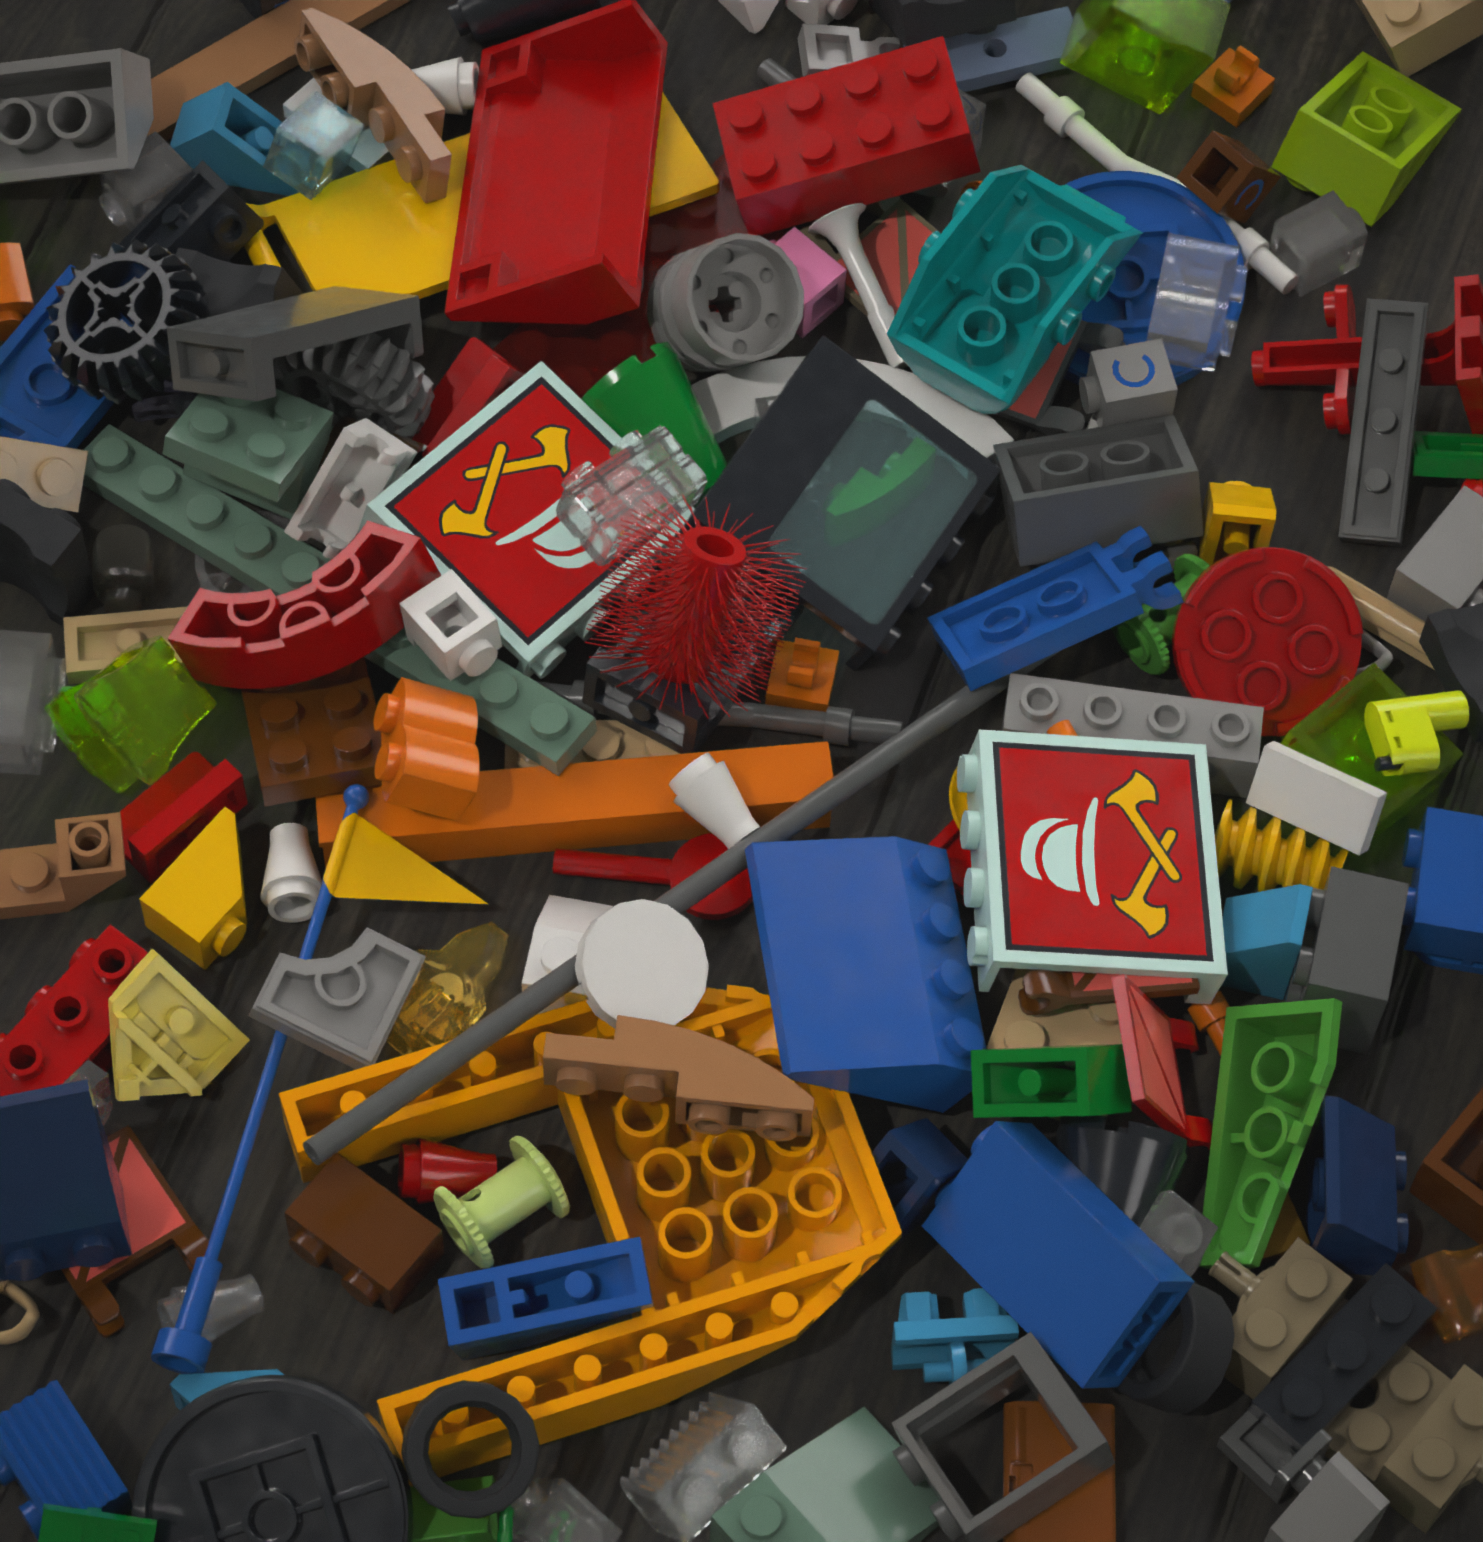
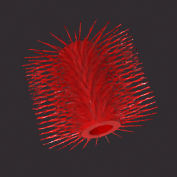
M683 496L696 524V527L693 528L663 497L662 499L668 504L667 507L675 516L678 524L642 500L679 527L683 534L672 529L649 508L647 509L665 525L659 523L656 519L653 520L629 508V510L659 524L663 532L634 515L631 516L652 529L641 526L637 522L632 523L621 519L624 522L643 528L654 537L646 535L642 530L639 532L621 524V526L646 537L631 535L623 530L622 532L624 533L619 532V534L632 536L646 544L632 541L627 537H616L632 542L640 547L637 548L630 544L624 545L614 541V543L626 546L624 547L625 549H634L639 553L627 552L614 546V548L621 550L617 552L628 553L639 559L625 557L615 552L618 555L612 556L625 558L637 565L625 563L619 558V561L609 559L626 564L627 566L625 567H631L634 570H628L624 566L621 568L609 563L607 564L619 568L617 571H627L632 575L628 573L621 574L608 568L607 570L614 572L610 574L621 575L633 581L618 579L608 574L611 577L605 578L619 580L631 587L619 585L612 581L613 583L602 581L621 587H614L615 589L600 585L601 587L613 590L610 593H621L626 597L621 595L614 596L600 590L608 595H603L602 597L605 599L598 598V600H603L604 603H606L605 601L613 602L625 609L613 607L608 603L604 605L595 602V604L615 610L608 608L609 611L593 606V608L607 613L601 615L593 611V613L603 617H594L600 621H591L607 624L613 627L614 630L591 624L588 625L608 630V632L604 633H619L623 635H607L592 629H586L602 634L596 636L610 637L619 641L589 638L590 640L624 643L625 645L613 647L590 642L585 643L614 648L607 651L624 650L623 652L597 653V655L639 653L644 655L641 657L589 658L634 659L600 673L648 666L649 669L639 676L616 686L619 687L628 682L631 683L644 676V679L649 673L654 672L658 677L638 698L659 678L660 680L651 695L662 679L668 680L659 710L663 704L670 682L676 683L675 703L679 683L684 716L682 684H689L691 695L693 691L699 707H702L709 719L697 696L693 683H698L729 717L730 715L724 710L712 687L748 712L746 708L709 682L706 676L718 682L742 704L744 703L724 685L728 686L737 696L738 694L734 690L761 703L756 698L731 686L726 678L758 697L759 695L735 680L746 683L751 688L755 686L768 691V689L751 684L748 678L769 686L768 684L744 674H754L768 681L762 676H769L762 671L773 672L763 670V667L760 665L772 669L775 668L759 663L764 661H759L757 658L776 665V663L767 659L773 658L776 660V658L770 656H776L770 650L780 651L761 645L763 643L756 641H762L769 647H771L769 644L783 648L768 642L771 640H767L764 636L784 643L773 637L778 638L780 636L784 638L779 635L784 634L779 629L787 631L788 629L769 624L770 622H766L763 619H769L775 624L778 622L787 626L791 625L777 621L778 618H769L767 615L772 617L776 615L790 622L791 620L782 617L786 615L775 614L766 609L778 610L789 616L791 615L786 612L791 613V611L778 609L767 602L781 605L789 610L787 607L796 609L780 604L777 600L772 599L778 598L784 603L788 601L798 605V603L784 599L786 597H778L774 594L780 593L799 600L792 596V593H785L773 587L788 589L798 595L799 593L795 591L799 590L788 588L776 581L803 587L783 581L785 579H775L768 576H786L804 583L806 582L794 578V575H785L777 571L801 572L766 567L771 566L773 563L801 569L807 568L778 563L782 561H768L790 559L792 557L753 558L748 556L751 554H801L758 552L766 547L779 544L775 542L790 539L743 545L742 542L751 536L774 526H769L737 539L733 534L753 513L735 530L732 531L739 519L736 520L729 532L723 531L730 504L720 529L714 528L715 511L711 527L707 497H705L709 527H701L700 520H697L691 506H689ZM671 508H672V509L675 511V513L688 525V527L690 528V530H687V529L684 527V525L681 523V521L678 519V517L674 514V512L671 510ZM666 529L674 532L679 538L672 536ZM650 531L664 535L669 541L661 540ZM655 541L663 543L669 548H662ZM775 543V544H771V545L759 547V548L752 549V550H748V551H746V548H745V547H751V546H757V545ZM659 551L667 554L668 556H663ZM647 556L657 557L658 559H652V560H651V559H650L649 557H647ZM748 561H762L768 563L754 564ZM652 566H658L662 570H655ZM764 569L780 575L760 574L756 570ZM751 576H760L767 580H755ZM762 581H772V583H761V582H762ZM747 582L755 583L758 585H749ZM645 588H651L655 592H649ZM619 589H624L628 592H622ZM753 591H757L764 596H757ZM604 596L615 597L627 603L612 601ZM742 597H749L753 601L748 602ZM639 610H645L649 614H642ZM613 611H618L622 614H616ZM604 615H615L620 619L609 618ZM630 616H637L639 620L637 621ZM599 618L609 619L621 625L607 623ZM735 619H742L746 623H739ZM759 624L771 626L780 632L771 631ZM636 626H642V627H644V628H646V629H640V628H635V627H636ZM622 628H628V629H633V630H621V629H622ZM757 630H762V631L771 632V633H774V634H776V635H778V636L766 635V634L761 633V632H759V631H757ZM637 631L643 636H635L627 632ZM616 637H629L636 640L628 642ZM727 640H734L737 644H731ZM751 645L762 647L771 653L762 652ZM639 647L644 650H630L627 648ZM737 650L741 654H735L730 651ZM749 651L763 653L769 657H760ZM721 654L727 655L729 659L723 657ZM644 660L646 662L645 664L623 667ZM719 661L727 662L734 669L724 666ZM748 662H754L755 664H757V665H758L759 667H761L762 669L756 668V667L752 666L751 664H749ZM742 666L756 669L763 674L754 673ZM721 669H726L737 678L725 675ZM710 672L717 674L723 681L715 678ZM735 673L742 675V676H743L745 679H747L750 683L745 682L743 679H741V678H740L739 676H737ZM702 680L705 683V685L708 687V689L711 691L714 697L706 690V688L699 681Z

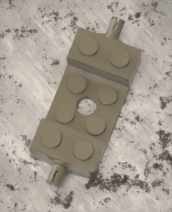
M1299 1237L1274 1266L1262 1271L1258 1276L1225 1251L1208 1273V1275L1213 1276L1240 1297L1236 1312L1232 1316L1235 1336L1231 1361L1224 1377L1250 1398L1254 1399L1348 1302L1345 1296L1353 1278ZM1406 1346L1369 1384L1375 1393V1404L1364 1409L1348 1406L1325 1430L1333 1438L1325 1456L1331 1459L1339 1451L1390 1501V1507L1426 1534L1463 1487L1471 1484L1474 1479L1483 1484V1377L1464 1364L1451 1380L1414 1350Z

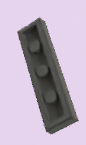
M1367 298L1338 536L1341 542L1402 547L1430 312L1429 303Z

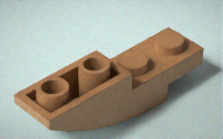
M309 8L302 10L300 35L296 37L294 42L296 58L300 67L306 72L310 71L321 87L322 96L328 108L338 112L350 131L370 126L375 140L378 143H384L395 159L401 178L406 183L411 182L424 203L446 198L452 154L442 141L445 107L430 88L406 64L372 38L345 22L317 9Z
M617 1015L614 1040L546 1033L543 1054L544 1085H554L560 1091L572 1095H589L596 1090L622 1092L626 1097L640 1102H656L663 1099V1097L676 1098L675 1123L688 1124L692 1130L704 1134H721L728 1129L756 1131L760 1137L772 1141H789L796 1136L810 1137L814 1098L790 1078L759 1058L721 1040L663 1022Z

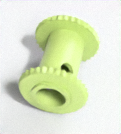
M515 1136L509 1141L510 1150L515 1161L459 1199L443 1186L438 1187L434 1191V1202L445 1229L458 1248L480 1268L487 1269L494 1264L493 1255L488 1247V1243L543 1206H546L548 1210L559 1218H563L569 1213V1200L556 1171L545 1156L529 1140L521 1136Z

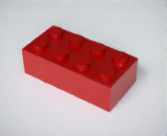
M944 36L712 103L735 199L750 235L761 236L820 219L824 215L855 203L868 205L981 172Z

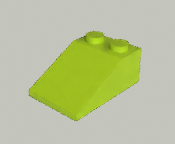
M1362 51L1298 110L1271 167L1284 174L1287 180L1296 188L1316 193L1336 205L1337 210L1345 217L1354 221H1363L1372 227L1392 207L1455 122L1462 109Z

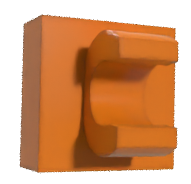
M1241 45L1236 51L1229 47L1194 81L1191 96L1237 128L1272 93L1275 78L1258 67L1260 59Z
M795 637V642L780 640L784 642L781 643L777 641V645L783 648L776 646V650L780 652L775 651L776 656L774 655V658L776 660L773 659V662L776 665L772 664V667L775 669L771 668L773 673H770L765 704L826 712L831 700L840 651L822 648L819 641Z

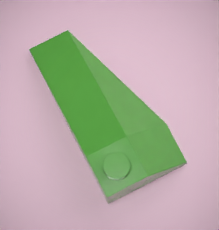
M1329 998L1226 1008L1197 1258L1198 1267L1211 1269L1225 1251L1246 1268H1257L1260 1266L1336 1067L1342 1001Z

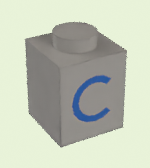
M1162 338L1090 352L1087 376L1079 379V392L1085 413L1095 414L1098 427L1173 415L1178 389Z

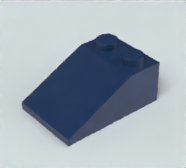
M88 1079L0 1096V1282L11 1279L29 1281L42 1276L45 1272L75 1266L98 1267L107 1264L112 1259L132 1255L123 1186Z

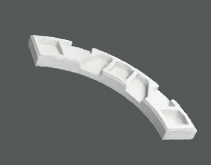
M806 356L758 361L723 371L693 384L692 387L717 442L720 443L731 436L754 428ZM856 359L991 462L995 463L993 445L1014 441L990 416L968 408L925 383L914 373L882 363ZM874 401L867 402L853 421L869 425L871 420L905 433L906 439L913 441L916 438L934 449L935 456L949 465L965 482L973 477L971 473Z

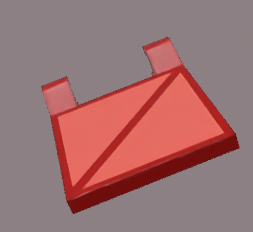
M1125 974L1111 977L1132 1102L1163 1130L1186 1139L1187 1146H1205L1210 1150L1213 1129L1212 1121L1203 1117L1186 1115L1175 1049L1180 1048L1189 1049L1191 1053L1199 1051L1195 1025L1186 1020L1169 1018Z

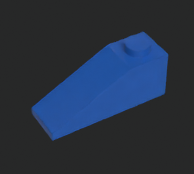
M640 1237L438 1279L448 1345L462 1361L530 1347L654 1306L642 1239Z

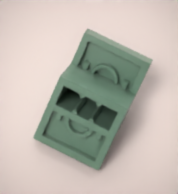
M276 389V397L261 401L199 393L165 435L163 455L184 463L183 475L291 520L317 475L322 455L334 427L332 426L334 412L279 389Z

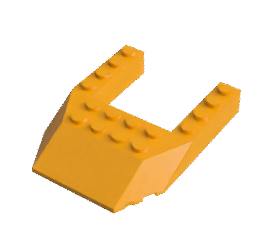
M728 984L727 990L706 987V991L693 1013L674 1025L726 1042L759 1058L782 1073L770 996L759 993L754 988ZM586 1000L535 1015L340 1150L338 1153L357 1167L399 1154L401 1144H416L418 1138L438 1142L559 1105L606 1242L611 1243L635 1237L642 1239L653 1307L632 1313V1319L378 1399L380 1424L392 1440L402 1462L401 1452L404 1427L415 1407L434 1390L462 1380L490 1383L514 1396L532 1417L539 1445L663 1406L799 1338L902 1238V1230L849 1093L793 1081L814 1098L810 1137L796 1136L789 1141H772L760 1137L756 1131L728 1129L721 1134H704L692 1130L688 1124L675 1123L676 1098L663 1097V1099L656 1102H640L626 1097L622 1092L596 1090L589 1095H572L562 1092L554 1085H544L543 1054L546 1033L613 1040L615 1036V1028L597 1017ZM448 1042L280 1092L279 1098L284 1125L303 1183L312 1181L332 1158L330 1157L322 1164L316 1165L306 1154L303 1142ZM467 1406L451 1411L437 1423L430 1436L428 1455L433 1471L438 1477H442L511 1455L512 1443L507 1427L497 1415L484 1408Z

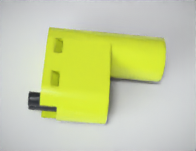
M1456 690L1367 703L1364 719L1376 761H1374L1375 771H1381L1384 776H1401L1437 770L1440 765L1441 756L1435 732L1462 729L1468 724L1469 706L1463 692Z

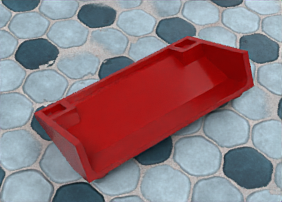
M621 0L482 50L444 313L450 321L590 324L639 308L668 42L636 0Z

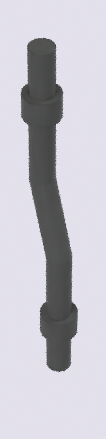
M575 680L572 686L536 681L591 714L596 720L599 714H603L582 703L585 681ZM738 702L748 712L734 703L727 712L730 717L726 714L717 725L753 727L823 736V742L828 741L829 744L850 746L851 740L882 744L903 729V722L855 716L854 709L828 706L827 711L823 712L743 702L744 704Z

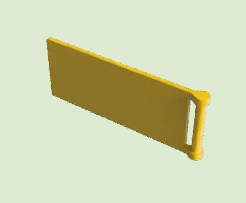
M663 92L649 217L719 192L717 176ZM470 133L444 142L452 154L446 198L424 203L411 182L406 183L401 178L394 159L267 204L255 205L246 203L264 221L263 227L244 245L253 265L268 264L281 267L263 234L267 227L276 223L313 291L340 286L418 295L419 299L447 290Z

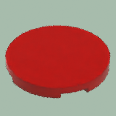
M1257 547L1238 551L1220 559L1203 571L1183 597L1184 602L1180 604L1174 622L1172 650L1177 674L1184 689L1191 698L1264 707L1261 736L1278 737L1290 735L1312 727L1331 714L1342 703L1352 688L1362 647L1363 627L1360 613L1353 596L1342 580L1330 568L1315 558L1297 551L1276 547Z

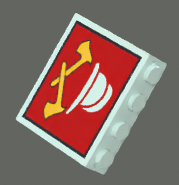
M540 361L369 502L358 533L367 520L421 537L441 575L452 569L497 618L502 644L519 660L516 670L528 677L535 673L542 679L563 660L567 653L564 647L576 636L586 641L596 633L586 628L595 631L600 629L588 624L599 627L604 625L603 623L591 621H600L594 617H603L593 613V611L601 615L607 613L593 608V606L603 610L610 608L595 604V602L604 605L608 603L611 606L614 604L613 602L605 601L606 603H604L603 600H598V598L605 599L602 596L608 595L600 590L607 593L613 591L600 585L615 589L614 587H621L602 581L610 583L614 581L619 585L631 587L619 580L605 578L611 577L608 574L614 573L607 570V568L621 574L628 573L632 575L627 571H617L619 568L610 566L607 563L623 568L622 566H627L626 564L609 559L619 561V558L625 563L637 565L625 558L612 556L618 555L615 552L621 551L614 548V546L627 552L639 553L634 549H625L624 547L626 546L614 543L615 541L640 548L632 542L616 537H627L632 541L646 544L632 536L619 534V532L624 533L622 532L623 530L631 535L646 537L621 526V524L639 532L642 530L651 537L654 536L643 528L624 522L621 519L632 523L637 522L641 526L652 529L631 516L634 515L663 532L659 524L629 510V508L653 520L656 519L659 523L665 525L647 509L649 508L677 532L680 530L679 527L642 500L677 524L675 516L667 507L668 504L662 497L685 520L691 515V511L684 498L553 371ZM687 501L692 511H694L695 508ZM671 508V510H672V511L674 512V514L678 517V519L681 521V523L684 524L685 522H684V521L675 513V511ZM666 529L672 536L675 537L676 534L674 532ZM650 531L661 540L669 541L664 535ZM655 541L662 548H669L665 544ZM659 551L663 556H668L667 554ZM617 552L625 557L639 559L628 553ZM647 556V557H649L651 560H652V559H658L657 557ZM625 567L628 570H634L631 567ZM610 574L618 579L633 581L621 575ZM619 589L622 592H628L624 589ZM610 593V594H612V595H614V596H619V595H621V596H623V597H626L625 595H623V594H621V593ZM604 596L612 601L617 602L619 600L615 597Z
M979 729L969 754H962L959 757L957 767V788L959 792L967 793L968 810L963 812L961 819L960 843L962 849L970 850L971 868H968L965 874L963 896L965 906L974 908L975 926L970 928L968 934L967 959L970 966H977L979 991L989 992L1000 968L1198 978L1200 984L1198 994L1184 995V1002L1211 1004L1228 973L1206 744Z

